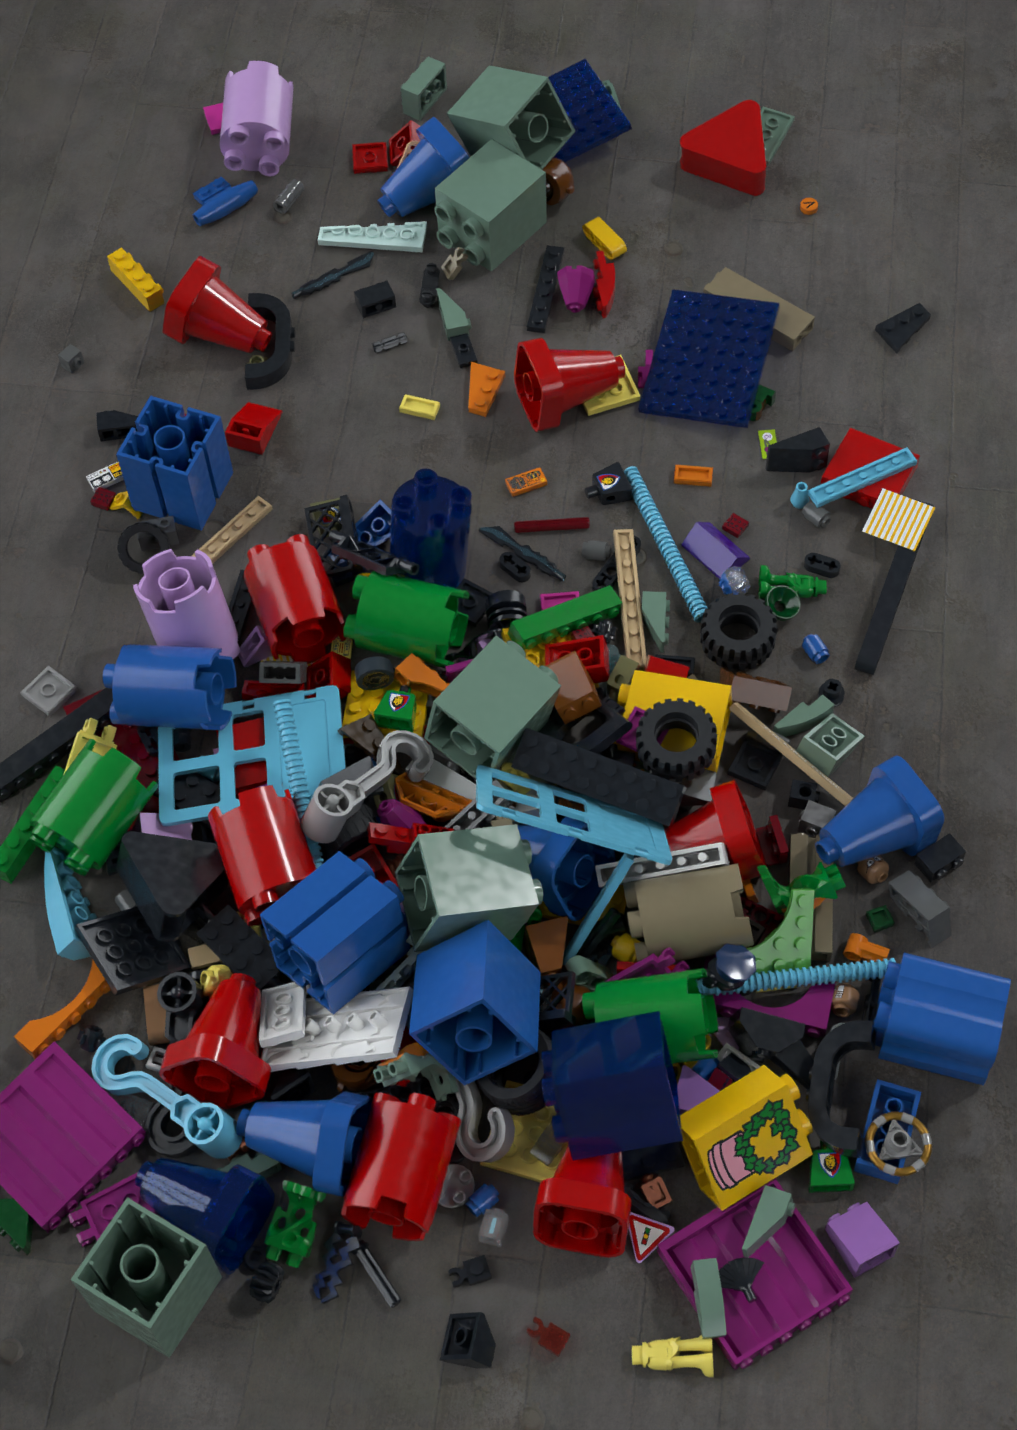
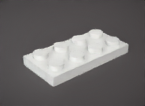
M295 982L262 990L259 1031L261 1048L272 1047L279 1043L296 1041L305 1037L307 986L302 989Z

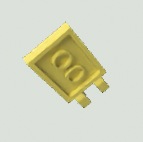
M86 719L83 730L76 734L64 773L89 739L96 741L92 751L101 756H104L112 747L116 749L117 745L112 741L117 728L111 725L105 726L102 736L99 737L94 735L98 720Z

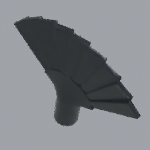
M742 1257L729 1261L719 1270L721 1288L743 1292L749 1303L756 1301L757 1298L751 1286L764 1262L751 1257Z

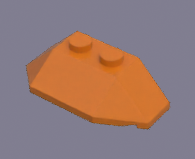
M407 772L395 778L399 801L420 812L421 815L433 818L436 822L444 823L454 818L472 802L468 798L426 780L413 782L408 778Z

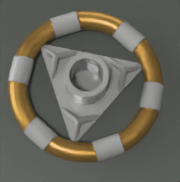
M888 1112L880 1115L872 1121L865 1135V1147L868 1157L878 1169L892 1176H909L917 1173L925 1167L932 1153V1141L925 1125L916 1117L904 1112ZM896 1120L913 1125L919 1131L923 1142V1151ZM891 1121L878 1157L873 1141L875 1132L886 1122ZM921 1156L911 1166L905 1168H897L883 1162L885 1160Z

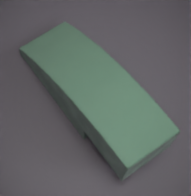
M824 695L820 696L810 706L801 702L774 725V732L787 737L809 730L833 713L834 704Z
M717 1259L693 1260L690 1268L695 1288L694 1298L702 1339L726 1336V1322Z

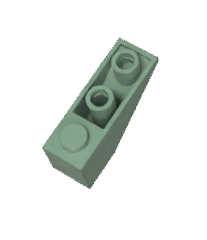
M643 591L642 620L660 652L664 653V645H668L669 633H665V628H669V617L666 616V612L670 611V600H666V592Z

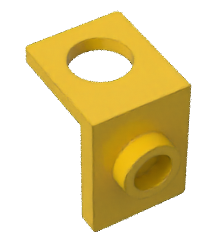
M127 491L118 493L109 507L111 510L125 508L137 519L143 513L133 510Z

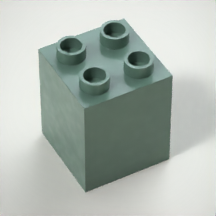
M490 65L447 112L470 156L474 155L492 139L541 170L575 132L548 77Z
M492 139L435 187V213L437 215V238L439 242L448 249L452 247L455 249L458 247L464 248L463 254H468L467 261L474 266L480 264L491 272L547 222L546 172Z
M495 636L433 701L424 739L475 779L478 765L500 770L504 763H511L514 760L525 728L539 732L548 722L561 685L558 683V677L550 668L546 666L537 667L526 659L525 651L516 642H504L498 636Z
M517 824L417 835L395 871L398 888L404 896L402 904L414 952L426 951L486 920H489L508 940H512L524 923L528 922L531 914L543 901V888L538 879H532L529 869L532 860L531 846L527 839L521 840Z
M127 1197L75 1272L71 1281L94 1312L170 1358L222 1279V1275L206 1244Z

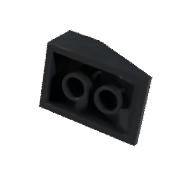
M818 427L768 445L765 469L773 472L810 473L816 470L819 471L827 466L830 442L821 428Z

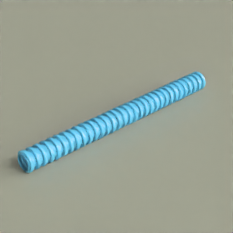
M628 467L624 470V473L632 487L633 499L638 505V509L651 535L654 537V541L661 551V555L668 565V569L675 579V583L682 593V597L687 603L694 621L700 623L703 613L708 607L703 601V597L694 579L691 577L689 569L684 563L667 526H665L666 524L652 496L649 494V490L640 476L637 467Z
M279 699L272 704L275 707L274 713H277L275 719L278 720L276 724L279 726L278 732L281 733L279 738L282 739L280 743L283 745V757H286L284 763L287 764L285 768L288 770L287 776L290 777L288 779V782L291 783L289 788L292 789L290 793L293 795L292 800L295 802L294 805L301 823L311 796L308 794L309 788L306 787L308 782H305L307 779L306 775H304L305 769L302 768L304 763L301 762L303 757L300 756V744L297 743L299 741V738L296 737L298 733L295 731L296 725L293 724L295 719L292 718L294 714L291 712V700ZM305 835L317 869L324 862L321 859L322 852L319 851L321 846H318L319 842H315Z
M890 958V960L883 959V961L877 959L876 962L870 960L869 963L867 961H863V963L858 961L856 964L850 962L849 965L846 963L842 965L838 963L836 966L829 964V967L822 965L821 968L819 966H815V968L809 966L808 969L802 967V970H799V968L792 970L790 968L788 971L782 969L781 972L775 970L773 973L772 971H768V973L761 971V974L755 972L745 981L742 987L732 991H721L716 987L708 989L703 986L702 978L700 980L696 979L700 994H715L716 996H719V993L726 995L727 992L729 994H733V992L739 994L740 991L746 993L747 990L753 992V990L758 992L760 989L767 991V988L774 990L775 987L777 989L781 987L787 989V986L794 988L795 985L797 987H801V985L806 987L808 984L814 986L815 983L821 985L823 982L824 984H828V982L835 984V981L842 983L843 980L845 982H849V980L854 982L856 979L862 981V978L865 980H869V978L873 980L876 977L882 979L885 976L888 961L896 963V960L894 958Z

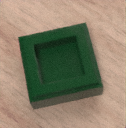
M886 905L866 911V917L874 933L893 927L895 924Z

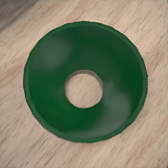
M775 586L768 592L765 598V606L769 605L773 610L772 614H775L777 620H790L800 610L799 596L793 589L787 586ZM774 603H781L784 611H777L774 608Z

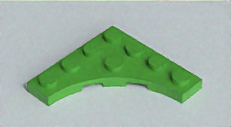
M791 889L789 903L784 914L785 917L779 927L775 928L764 939L765 941L757 946L747 948L755 956L756 972L758 974H761V971H765V973H768V971L773 973L775 970L781 972L782 969L788 971L790 968L792 970H795V968L802 970V967L808 969L811 966L814 910L813 889Z

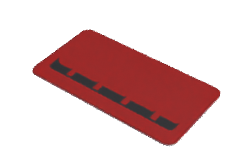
M715 1068L708 1082L721 1091L731 1085L733 1080L720 1069Z

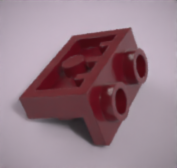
M778 815L769 816L768 825L756 828L766 865L773 866L787 863L789 850Z

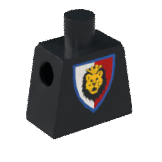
M619 462L592 475L593 486L585 488L586 497L590 499L598 496L602 505L632 500V487Z

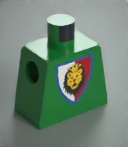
M402 685L399 691L388 690L374 711V718L378 727L409 732L414 731L417 703L416 696L411 693L412 689L409 686Z
M820 1140L821 1150H813V1155L811 1156L809 1193L852 1191L855 1182L848 1157L833 1152Z

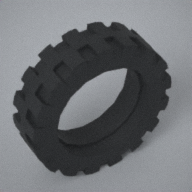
M148 521L135 522L129 525L120 535L117 544L118 556L123 565L139 574L144 573L143 563L133 560L127 549L131 536L138 532H149L159 541L160 552L170 549L169 538L165 531L158 527L157 524Z

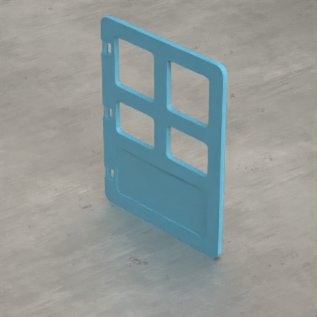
M330 685L313 690H301L255 698L249 701L223 704L222 709L231 711L232 716L227 726L222 730H218L219 752L214 755L174 761L173 731L175 728L158 727L159 820L163 826H173L208 820V814L214 806H219L222 815L240 806L239 799H236L235 767L237 765L266 761L267 786L273 785L278 797H285L284 790L289 789L290 792L292 791L289 788L291 783L288 782L290 778L287 776L288 770L285 768L287 764L284 763L286 757H283V745L280 743L282 739L279 738L281 733L278 732L279 726L276 724L278 720L275 719L277 713H274L275 707L272 704L279 699L291 700V712L294 714L292 718L295 719L293 724L296 725L295 731L298 733L296 737L299 738L297 743L300 744V756L303 757L301 762L304 763L302 768L305 769L304 775L307 777L305 782H308L306 787L309 788L308 794L312 798L322 780L346 768L343 735L341 736L337 731L342 727L338 687ZM316 694L315 698L305 699V696ZM254 705V708L243 710L244 706ZM263 713L265 744L260 747L234 750L233 719ZM220 769V802L175 810V776Z
M477 766L476 808L482 812L509 818L523 824L578 838L582 841L647 858L648 860L665 865H670L672 862V855L663 824L583 794L487 766ZM492 778L534 789L537 791L538 798L492 785ZM493 796L539 809L540 817L493 804ZM554 796L583 804L585 812L554 803ZM556 814L586 822L588 831L558 823Z

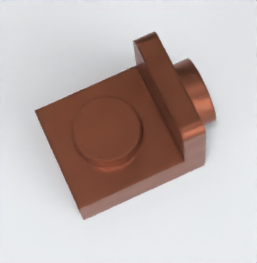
M648 1173L640 1178V1182L636 1183L646 1202L657 1209L672 1201L660 1175Z

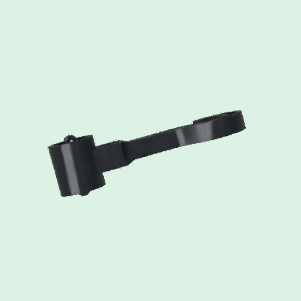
M175 972L166 976L159 984L157 991L158 1002L166 1010L165 1037L169 1039L170 1044L186 1039L210 1000L209 996L205 997L203 995L204 988L193 977L183 972ZM168 1083V1088L180 1096L186 1095V1093ZM157 1102L147 1115L145 1123V1133L149 1144L166 1157L178 1159L189 1156L199 1147L189 1141L184 1131L176 1137H169L167 1135L166 1127L171 1119V1112L164 1105Z

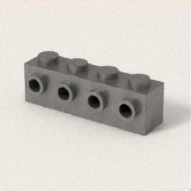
M496 779L492 782V785L510 790L503 781ZM493 796V804L509 808L513 804L511 800ZM475 798L445 827L454 829V831L482 828L486 824H491V821L496 819V815L478 810Z

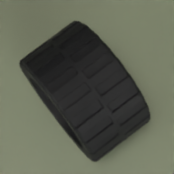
M362 804L359 811L346 820L339 836L334 841L318 843L327 860L338 851L350 857L372 844L368 841L367 828L369 822L378 823L367 805ZM375 844L378 850L383 846Z

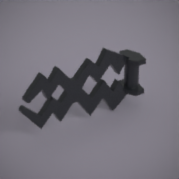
M336 1221L334 1224L335 1232L324 1243V1246L329 1251L322 1256L326 1270L315 1275L318 1282L312 1285L317 1299L321 1300L323 1304L339 1297L336 1287L344 1284L339 1272L353 1265L349 1254L361 1249L359 1238H361L363 1231L360 1226ZM344 1233L350 1234L352 1237L345 1240L348 1245L338 1250L342 1260L333 1264L331 1259L339 1256L334 1244L343 1241L340 1235ZM331 1276L332 1280L327 1282L331 1293L322 1299L321 1289L327 1288L324 1279Z

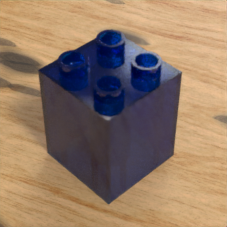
M660 1011L552 1031V1050L542 1051V1063L546 1078L542 1079V1090L546 1106H554L556 1115L552 1116L555 1140L557 1144L568 1142L573 1160L683 1141L678 1085Z

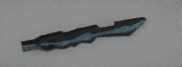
M367 252L347 262L348 265L341 269L334 268L321 275L318 279L310 280L298 290L291 292L292 297L296 299L303 295H311L315 291H321L324 287H329L333 282H339L343 275L370 267L374 252Z
M500 526L479 528L480 533L501 547L504 545L515 551L516 556L527 563L537 566L538 570L549 576H554L560 581L565 580L566 575L557 569L555 563L550 562L546 556L540 555V552L532 551L529 545L521 546Z

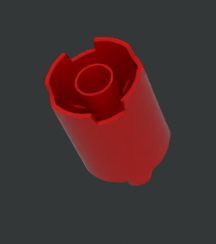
M294 535L286 542L271 547L259 544L248 551L249 563L244 570V580L275 660L279 659L278 654L290 656L293 661L310 664L327 655L325 646L338 636L341 641L346 640L344 637L345 619L319 553L310 544L306 535Z
M273 785L238 793L240 806L223 815L219 806H214L208 814V820L238 910L245 916L248 926L261 925L260 914L316 870L289 789L284 790L285 797H278Z
M375 1093L344 1194L341 1216L362 1229L366 1228L371 1218L382 1224L393 1226V1239L423 1241L425 1234L429 1232L430 1226L433 1224L461 1119L449 1113L434 1112L436 1101L424 1094L412 1093L409 1096L408 1102L404 1103L392 1095Z

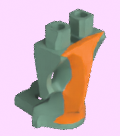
M418 1042L400 1049L397 1057L389 1058L379 1063L377 1069L373 1070L376 1082H382L384 1087L393 1086L403 1080L415 1082L416 1076L421 1072L422 1076L429 1080L436 1100L439 1102L447 1100V1094L458 1092L455 1077ZM439 1075L443 1079V1084L440 1082Z

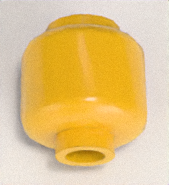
M629 933L615 936L610 944L613 947L611 951L612 956L619 961L637 962L635 943L640 941L632 938Z

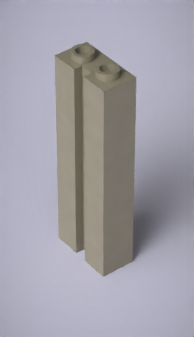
M726 267L721 272H718L711 283H707L703 289L704 302L791 351H794L801 343V339L805 338L813 330L815 320L813 315Z
M804 833L791 834L789 842L788 885H790L794 878L800 875H811L816 870L819 862H822L824 868L833 864H825L817 854L815 843L820 840L819 834L815 838H808V835ZM826 898L813 910L811 960H831L833 899Z

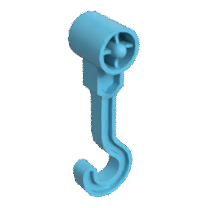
M129 1034L115 1035L98 1047L93 1057L91 1070L94 1080L104 1090L116 1096L138 1092L147 1093L168 1108L171 1112L170 1118L184 1128L185 1136L189 1141L211 1157L216 1159L227 1158L238 1150L242 1142V1136L237 1135V1121L217 1105L200 1103L189 1094L180 1096L150 1074L142 1071L115 1075V1065L122 1057L133 1056L138 1060H143L148 1056V1046L138 1038Z

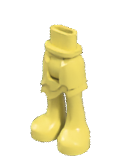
M701 1335L698 1338L680 1340L681 1337H672L648 1343L642 1342L640 1346H632V1365H643V1368H646L647 1365L653 1370L663 1371L684 1367L699 1368L706 1377H714L712 1338L702 1339ZM680 1351L704 1352V1354L679 1356Z

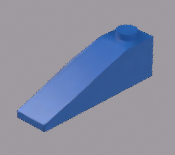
M381 499L355 523L358 541H363L375 547L391 539L405 525ZM330 552L328 556L335 561L338 555ZM341 559L338 564L345 561L348 562V560Z

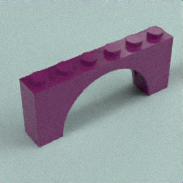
M716 955L706 957L704 969L708 968L707 964L717 957ZM823 982L821 985L815 983L798 1001L776 1008L756 1005L745 999L740 993L736 994V992H733V994L727 992L726 995L719 993V996L712 995H714L716 1012L723 1017L730 1018L732 1014L743 1007L804 1023V1033L810 1037L819 1038L825 1036L835 984H831V982L824 984Z

